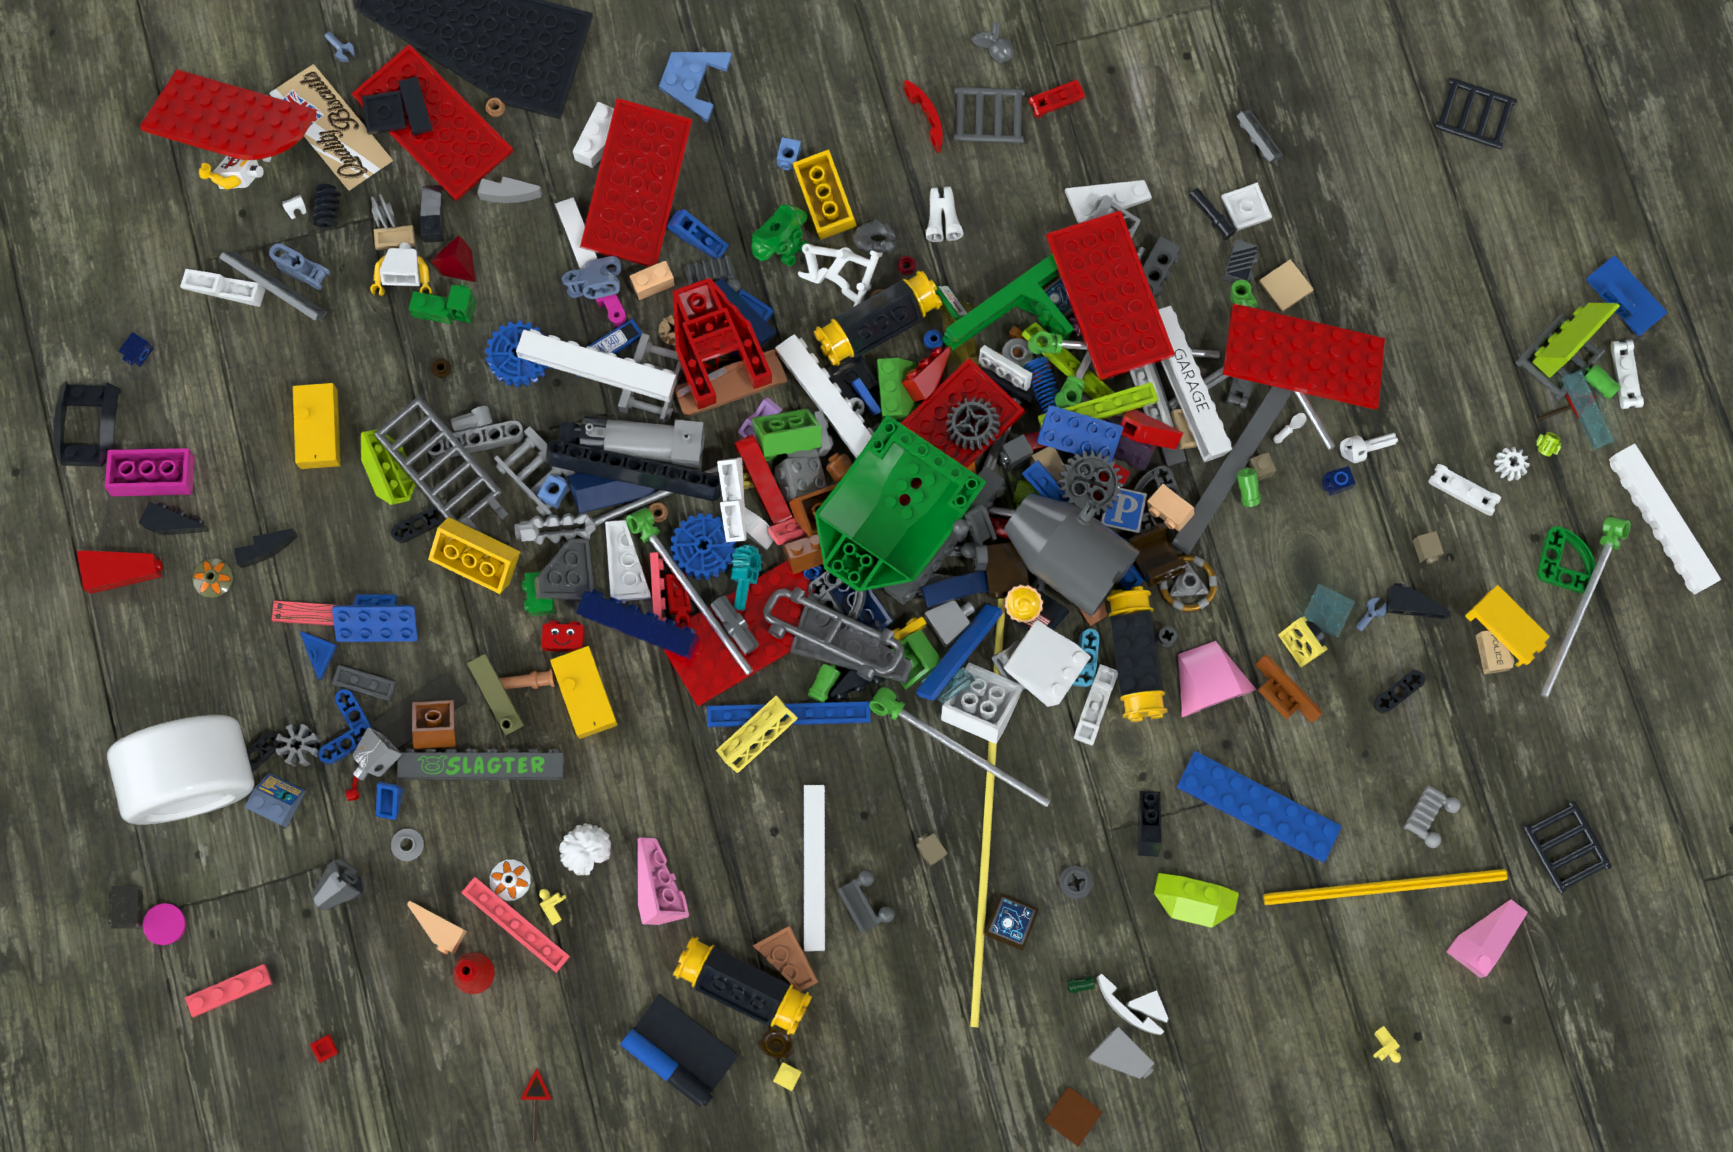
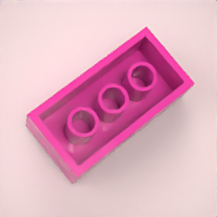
M189 448L108 450L105 488L111 496L192 495L195 457Z

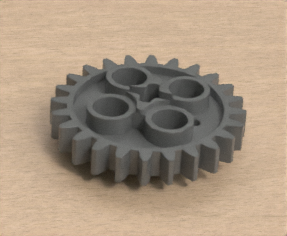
M1083 451L1081 457L1075 454L1074 460L1072 458L1067 460L1069 465L1064 464L1062 466L1065 472L1061 471L1059 475L1063 479L1058 480L1057 483L1062 484L1063 487L1058 489V491L1065 493L1061 499L1067 498V503L1078 505L1082 509L1088 500L1095 501L1091 508L1095 503L1099 505L1098 510L1095 512V516H1097L1100 510L1102 513L1107 512L1106 507L1111 509L1114 507L1112 502L1116 503L1119 501L1115 495L1122 494L1118 488L1122 487L1123 484L1118 483V480L1123 478V476L1116 475L1120 468H1113L1115 461L1108 463L1109 456L1102 459V452L1095 456L1094 451H1090L1089 455H1087L1086 451ZM1081 466H1084V467L1087 468V470H1088L1087 476L1081 474V472H1080V467H1081ZM1099 473L1106 475V482H1102L1099 479ZM1074 477H1077L1082 481L1074 480ZM1088 480H1092L1091 484L1094 485L1091 488L1089 487L1090 484L1087 482ZM1075 485L1082 488L1081 495L1074 491ZM1099 486H1104L1107 488V490H1104ZM1094 491L1100 494V501L1093 498Z

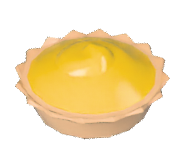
M1021 584L1013 587L1004 598L1006 602L1004 607L1007 609V614L1018 623L1024 622L1027 624L1029 621H1034L1043 610L1041 594L1037 592L1036 588H1032L1029 585L1024 586Z

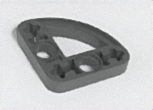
M1158 466L1146 473L1133 490L1142 492L1152 480L1158 490L1164 484L1163 478L1157 477L1159 471H1161L1163 474H1167L1165 476V486L1173 489L1182 498L1172 472L1167 466ZM1147 512L1143 514L1141 523L1148 522L1149 519L1147 517H1150V523L1144 526V530L1140 528L1139 533L1143 534L1155 526L1160 527L1165 524L1164 522H1155L1154 516Z
M826 571L809 584V595L822 605L828 600L833 603V610L846 615L832 593L833 590L844 582L838 579L837 583L832 584L829 580L831 573ZM827 585L820 589L821 594L815 593L816 586ZM855 591L853 606L846 616L854 620L858 619L865 604L866 591Z

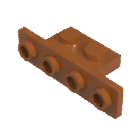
M1267 654L1255 664L1269 679L1258 691L1285 719H1288L1297 709L1311 723L1323 714V711Z

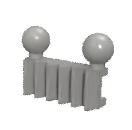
M1428 785L1403 828L1412 831L1419 838L1424 839L1428 847L1436 848L1441 844V837L1438 833H1428L1427 830L1430 828L1442 804L1447 812L1456 813L1460 809V801L1455 797L1447 798L1446 795Z

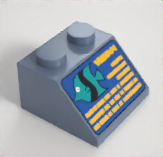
M268 773L254 788L245 808L287 828L306 791Z

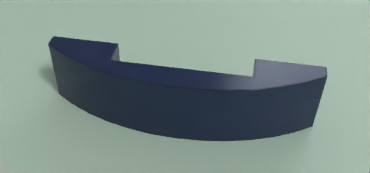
M986 571L957 576L921 588L927 608L978 593H988L989 587Z

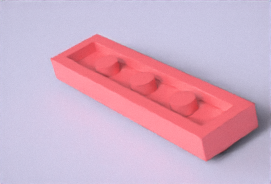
M658 552L650 553L654 633L655 636L663 634V629H667V619L662 615V610L666 609L665 597L661 596V590H665L664 578H660V570H664L663 558H659Z
M262 964L187 996L185 1000L191 1016L196 1017L273 984L266 964Z

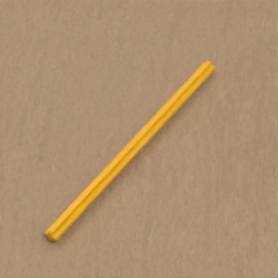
M1499 869L1266 893L1263 895L1265 905L1504 881L1507 880V871Z

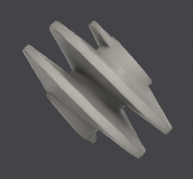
M380 194L379 206L374 197H371V210L377 226L380 227L381 221L387 230L388 218L392 226L396 227L391 203L388 202L386 204Z

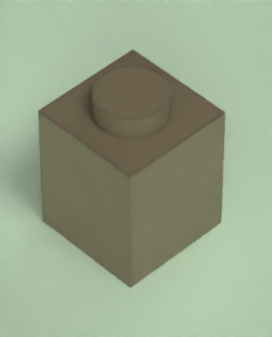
M1269 452L1251 458L1246 465L1247 468L1257 470L1258 481L1272 477L1276 472Z
M1437 531L1417 536L1413 540L1420 563L1426 561L1427 564L1435 563L1444 554Z
M926 833L918 839L919 843L916 845V848L929 867L947 856L948 853L934 833L930 836Z

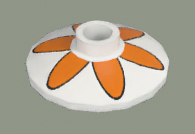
M504 860L498 863L492 869L490 875L492 891L506 901H513L523 897L531 884L528 868L516 860ZM507 876L513 877L511 883H506Z

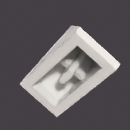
M1157 991L1126 1003V1007L1163 1023L1168 1021V1016Z

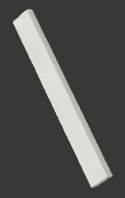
M804 785V951H825L824 785Z

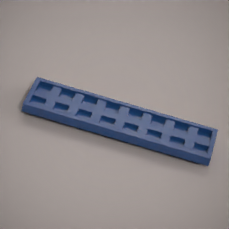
M1196 751L1193 752L1176 787L1322 863H1325L1342 827Z

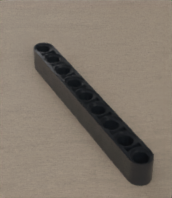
M552 440L547 444L546 463L552 467L709 501H716L721 496L720 477L716 474L559 440Z

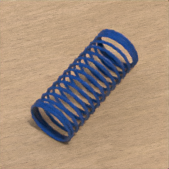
M1048 357L1037 358L1024 365V369L1027 371L1037 368L1030 372H1039L1032 376V378L1041 376L1031 380L1032 389L1035 390L1034 394H1036L1035 397L1038 398L1037 402H1040L1038 406H1041V414H1046L1044 412L1048 408H1042L1054 404L1055 400L1052 399H1055L1056 395L1053 394L1060 391L1059 389L1054 390L1058 385L1052 386L1056 384V381L1050 382L1055 377H1051L1054 373H1049L1052 369H1047L1050 365H1045L1049 362ZM1043 380L1037 384H1033L1036 381ZM1045 384L1039 388H1035L1038 385ZM1047 388L1041 392H1036L1039 389ZM1051 391V392L1046 393V394H1044V395H1042V396H1038V395L1041 394V393H1045V392ZM1053 395V396L1048 397V398H1046V399H1044V400H1040L1041 398H1044V397ZM1052 400V401H1050V402H1048V403H1046V404L1040 405V404H1042L1043 402Z

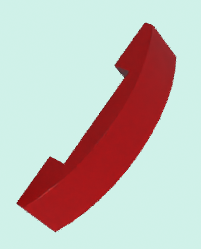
M905 80L903 90L911 105L919 102L932 127L929 131V139L938 154L941 152L942 126L938 113L928 96L914 83Z

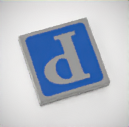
M1118 488L1122 492L1121 495H1115L1119 501L1116 503L1112 502L1114 507L1111 509L1106 507L1107 512L1101 513L1100 522L1107 527L1139 533L1147 494Z

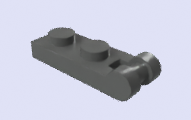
M1233 377L1226 403L1230 405L1234 403L1239 405L1240 408L1245 409L1253 382ZM1235 393L1243 394L1242 398L1235 396Z

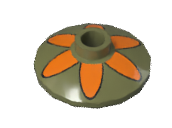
M212 558L204 560L194 570L193 585L197 592L204 597H220L232 585V569L221 559ZM213 573L214 578L208 580V575Z

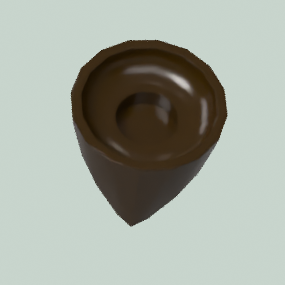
M781 1028L768 1030L758 1042L759 1049L768 1057L784 1059L794 1054L791 1036Z

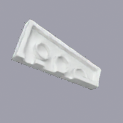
M1145 180L1065 189L1078 224L1087 221L1097 199L1101 196L1108 195L1112 198V202L1123 209L1144 203L1152 198ZM1110 207L1108 214L1116 212Z
M626 521L605 522L611 602L652 599Z

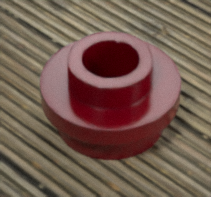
M903 256L897 262V269L903 275H911L916 270V261L910 256ZM909 264L910 268L905 269L903 265Z

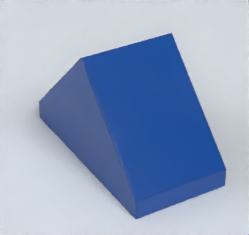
M378 782L376 816L396 820L404 789L399 785Z

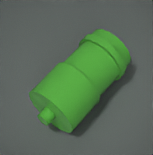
M1598 364L1592 369L1589 366L1586 368L1588 373L1583 378L1608 400L1621 388L1619 383L1615 382Z
M1244 468L1238 471L1237 479L1241 490V502L1246 507L1257 506L1261 503L1257 470Z
M822 665L813 686L809 689V697L820 703H824L827 700L828 694L841 674L835 669V665Z

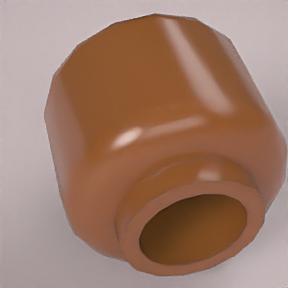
M836 453L828 459L830 463L826 466V469L832 478L839 482L853 462L847 454L839 455Z

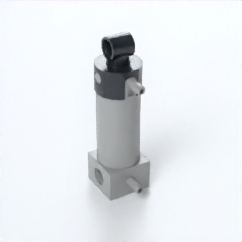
M584 416L581 427L571 422L560 423L558 440L651 461L672 463L674 466L701 471L705 429L703 422L675 420V425H664Z

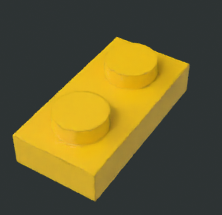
M916 617L912 618L906 623L907 626L902 630L897 628L893 631L895 634L893 638L902 641L906 636L925 628L926 621L923 617L919 619Z

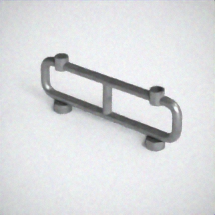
M795 587L794 591L785 588L776 590L764 607L763 615L765 620L771 624L768 632L772 636L782 639L785 633L789 632L860 666L857 674L866 680L871 681L875 673L880 675L892 673L903 657V645L899 640L893 638L895 635L893 631L884 628L880 632L804 597L805 591ZM780 597H787L796 604H802L835 619L824 640L772 616L771 611ZM842 623L878 639L885 645L895 647L896 652L889 665L881 667L832 644L831 642Z

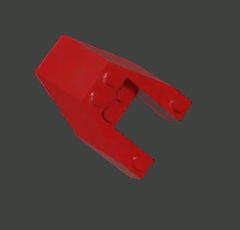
M711 278L673 291L676 353L698 410L716 404V393L703 362L737 350L753 389L772 383V372L751 323L726 298V295Z

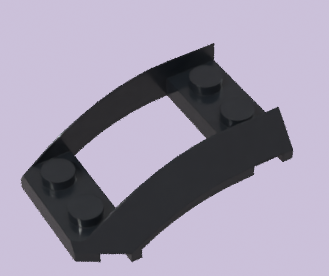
M66 381L60 386L54 417L53 450L61 466L102 467L107 462L108 450H115L114 431L118 408L117 400L121 392L120 388L108 382L106 386L69 385ZM68 406L102 407L100 445L64 444L65 419Z

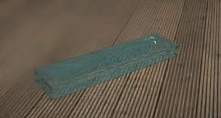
M1579 370L1561 378L1594 450L1614 442L1582 371Z

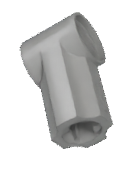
M488 406L477 407L471 413L451 419L455 433L494 425Z

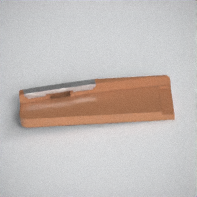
M776 349L763 353L772 372L771 384L753 389L742 361L727 365L708 375L716 393V404L700 410L696 407L687 382L678 385L675 388L676 401L680 404L683 415L690 417L787 383V378L777 356Z

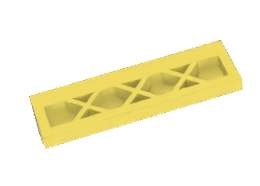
M776 695L716 751L728 766L739 773L798 718ZM784 715H789V717L784 722H780V719ZM773 729L770 735L765 736L768 730ZM758 743L754 749L749 750L751 745ZM738 757H743L737 765L733 763Z

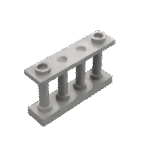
M644 333L641 335L633 359L636 363L643 365L647 363L645 360L646 355L655 353L679 360L676 351L653 345L650 335ZM678 361L675 371L670 370L674 372L677 378L675 388L678 386L683 371L680 361ZM653 365V366L655 367V369H658V370H661V371H662V369H666V368H663V367H659V366ZM675 388L670 403L665 401L664 407L636 400L633 397L634 392L623 389L618 404L619 411L627 414L629 408L635 407L661 415V424H665L667 419L670 420L673 412L671 405L675 395Z
M529 426L524 431L527 437L525 442L504 461L496 456L494 458L497 463L495 467L501 474L504 475L506 473L537 505L536 510L543 517L545 515L549 517L552 515L549 510L552 506L542 503L535 495L539 493L548 475L555 477V475L560 476L563 474L567 479V476L573 475L575 472L552 467V470L529 489L522 481L544 461L546 462L547 449L545 441ZM536 447L540 451L538 453L539 456L518 475H515L509 467L528 449ZM567 479V480H566V483H567L568 488H569L568 491H567V493H568V492L571 490V488H570V485H569V482H568V479Z

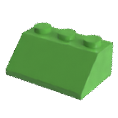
M900 358L877 359L882 421L886 415H889L898 422L904 421L920 405V400L913 402L901 383L907 377L906 374L909 371L917 368L916 362Z
M809 408L752 418L756 441L764 457H774L784 453L793 454L796 451L802 450L811 451L821 447V425Z

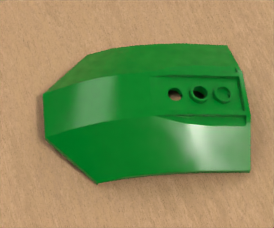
M886 415L844 477L818 510L814 512L824 569L857 592L915 581L953 532L954 522L963 518L986 484V481L889 415ZM915 478H919L922 481V485L918 489H913L911 486V482ZM903 494L910 496V503L906 506L901 505L899 502V498Z

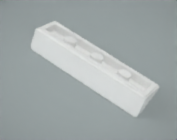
M1150 364L1130 371L1135 387L1152 382L1159 400L1157 403L1143 407L1144 413L1174 428L1153 365Z

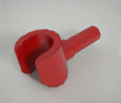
M355 775L353 777L352 789L345 790L348 801L359 798V778Z

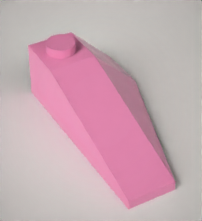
M638 838V907L642 924L660 925L689 917L685 895L682 890H678L674 882L676 877L674 873L670 874L666 866L667 859L656 838Z
M1510 899L1472 927L1459 934L1446 952L1479 978L1487 977L1528 912Z

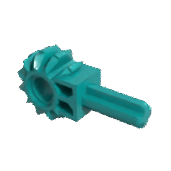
M750 545L738 547L735 553L732 554L733 561L731 562L733 563L731 579L738 582L734 609L738 611H744L749 584H757L759 571L762 570V554L759 553L758 548Z

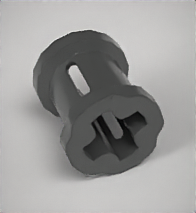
M1169 626L1162 628L1157 636L1158 645L1163 648L1170 647L1177 638V632ZM1164 634H1166V636L1171 637L1169 641L1167 640V638L1163 639Z

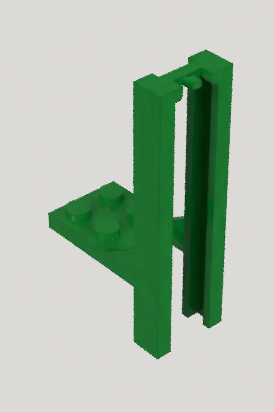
M1051 254L947 327L942 341L947 347L951 348L950 351H955L1015 307L1036 315L1039 323L1046 327L1050 333L1061 334L1062 340L1068 341L1074 328L1042 289L1057 277L1055 273L1058 271L1053 255Z

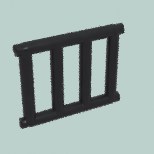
M1450 78V88L1439 122L1437 121L1434 127L1441 131L1501 150L1503 148L1502 138L1511 109L1517 103V99ZM1460 88L1469 92L1458 127L1448 125L1447 120L1457 89ZM1479 94L1487 97L1477 131L1473 133L1465 130L1475 96ZM1497 100L1505 103L1495 138L1491 139L1483 135L1493 102Z
M1571 801L1568 807L1532 826H1523L1527 838L1559 894H1563L1569 886L1604 868L1605 870L1612 868L1608 857L1575 801ZM1574 814L1579 825L1540 844L1535 833ZM1584 832L1589 841L1588 844L1552 863L1550 862L1545 851ZM1593 850L1595 851L1600 860L1599 862L1561 881L1556 869Z

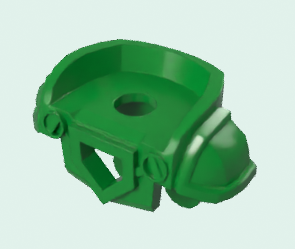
M780 205L774 215L756 232L751 234L753 256L760 261H765L774 252L778 255L782 253L781 262L788 266L794 265L796 262L794 254L797 251L804 253L802 251L803 245L809 244L801 238L803 232L800 225L806 222L807 213L793 205Z

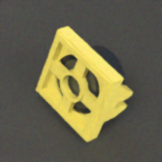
M1305 616L1300 617L1278 634L1301 668L1328 650L1324 646L1325 638L1321 629L1315 623L1307 621Z

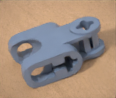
M276 243L270 248L269 255L276 262L277 268L282 273L321 290V282L325 276L330 275L329 270L320 264L304 258L302 254L283 244ZM278 250H283L285 253L279 258L275 256Z
M609 256L589 261L583 269L566 272L562 276V282L568 286V295L571 298L584 295L589 299H597L618 293L620 291V282L616 275L621 272V261L615 256ZM610 264L615 265V267L606 268ZM607 284H613L614 286L609 287Z

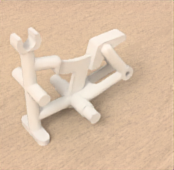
M805 244L802 247V251L806 256L809 273L799 271L798 275L801 278L819 284L822 283L824 278L832 280L842 288L841 291L845 296L855 302L854 307L863 302L866 292L872 289L870 281L879 257H882L883 253L871 250V258L867 259L856 255L851 249L846 247L839 250ZM815 254L837 258L830 269L821 268L819 270ZM849 260L867 267L862 283L857 284L858 294L850 290L849 283L838 275Z

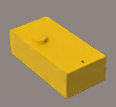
M829 149L794 162L793 166L820 240L857 227Z
M333 383L293 386L295 463L300 469L341 466L337 388Z
M448 517L437 529L428 560L501 594L511 582L520 551Z
M589 646L550 660L579 739L618 725Z

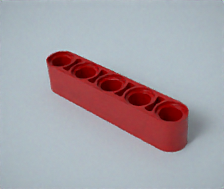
M751 434L734 442L772 525L793 519L754 435Z

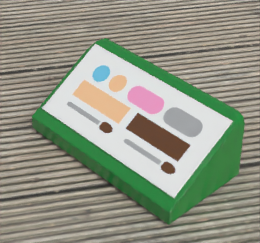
M936 286V295L939 296L942 304L955 322L967 314L948 286Z

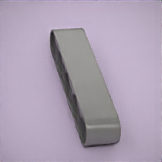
M508 421L453 433L469 453L519 443L525 437L524 429L518 421ZM512 429H520L517 435H510ZM493 433H500L499 438L495 440L491 439V435ZM444 437L434 445L441 446L438 452H432V448L427 452L436 460L451 448L452 445ZM474 437H480V441L478 443H471V440ZM457 452L452 457L460 456V454Z

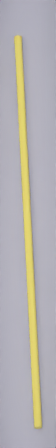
M1003 598L998 599L997 607L1001 608L1003 614L996 621L994 655L1003 651L1004 605L1006 603ZM994 663L993 673L1001 676L1000 671ZM989 741L987 761L995 766L997 744ZM987 771L970 1027H979L995 775Z

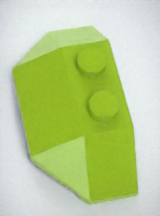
M378 429L362 432L361 461L376 496L390 505L409 501L416 483L376 438L375 432ZM385 434V436H386V437L390 440V442L393 444V443L395 442V440H394L393 438H391L390 436H388V435ZM400 447L398 451L406 459L407 456L404 452L403 447Z
M1158 873L1154 895L1158 898L1170 918L1209 928L1214 927L1235 913L1239 896L1238 892L1223 886L1183 876Z

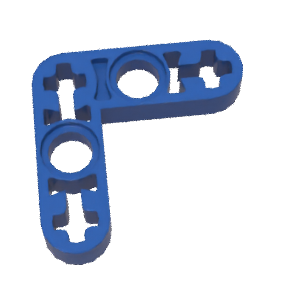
M347 689L337 692L335 701L351 730L320 748L319 759L326 764H333L355 751L358 744L352 737L353 734L358 737L362 734V729L367 730L368 727L373 729L354 694ZM342 695L350 696L348 702L353 707L348 709L344 702H340L343 699ZM353 711L360 712V719L356 722H352L349 718ZM344 739H351L352 746L350 749L344 750L341 743ZM334 745H337V748L342 752L341 754L337 751L332 753L330 760L327 757L324 758L326 750L330 752L336 750Z

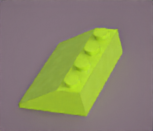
M1588 303L1584 308L1580 305L1572 314L1575 317L1571 321L1567 319L1560 326L1562 331L1559 334L1555 332L1547 340L1550 344L1546 348L1542 346L1534 354L1537 358L1532 363L1551 378L1576 354L1620 305L1617 303Z

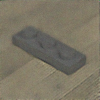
M1251 110L1241 111L1236 116L1240 121L1241 127L1247 130L1251 136V141L1258 145L1262 151V156L1269 162L1276 161L1283 156Z

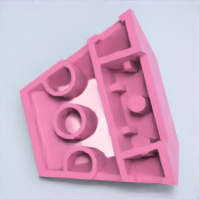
M1216 641L1178 654L1182 707L1181 718L1257 690Z

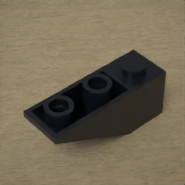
M158 501L156 504L148 503L139 521L143 528L160 535L208 532L209 530L204 525L205 522L196 517L189 519L186 517L187 514L177 509L174 512L170 511L167 505Z
M851 669L833 690L831 699L842 700L848 697L847 693L854 690L856 693L867 689L866 685L874 683V685L880 684L885 681V678L874 675L873 679L869 681L860 677L857 674V670Z
M1139 792L1138 856L1159 857L1162 845L1160 792Z

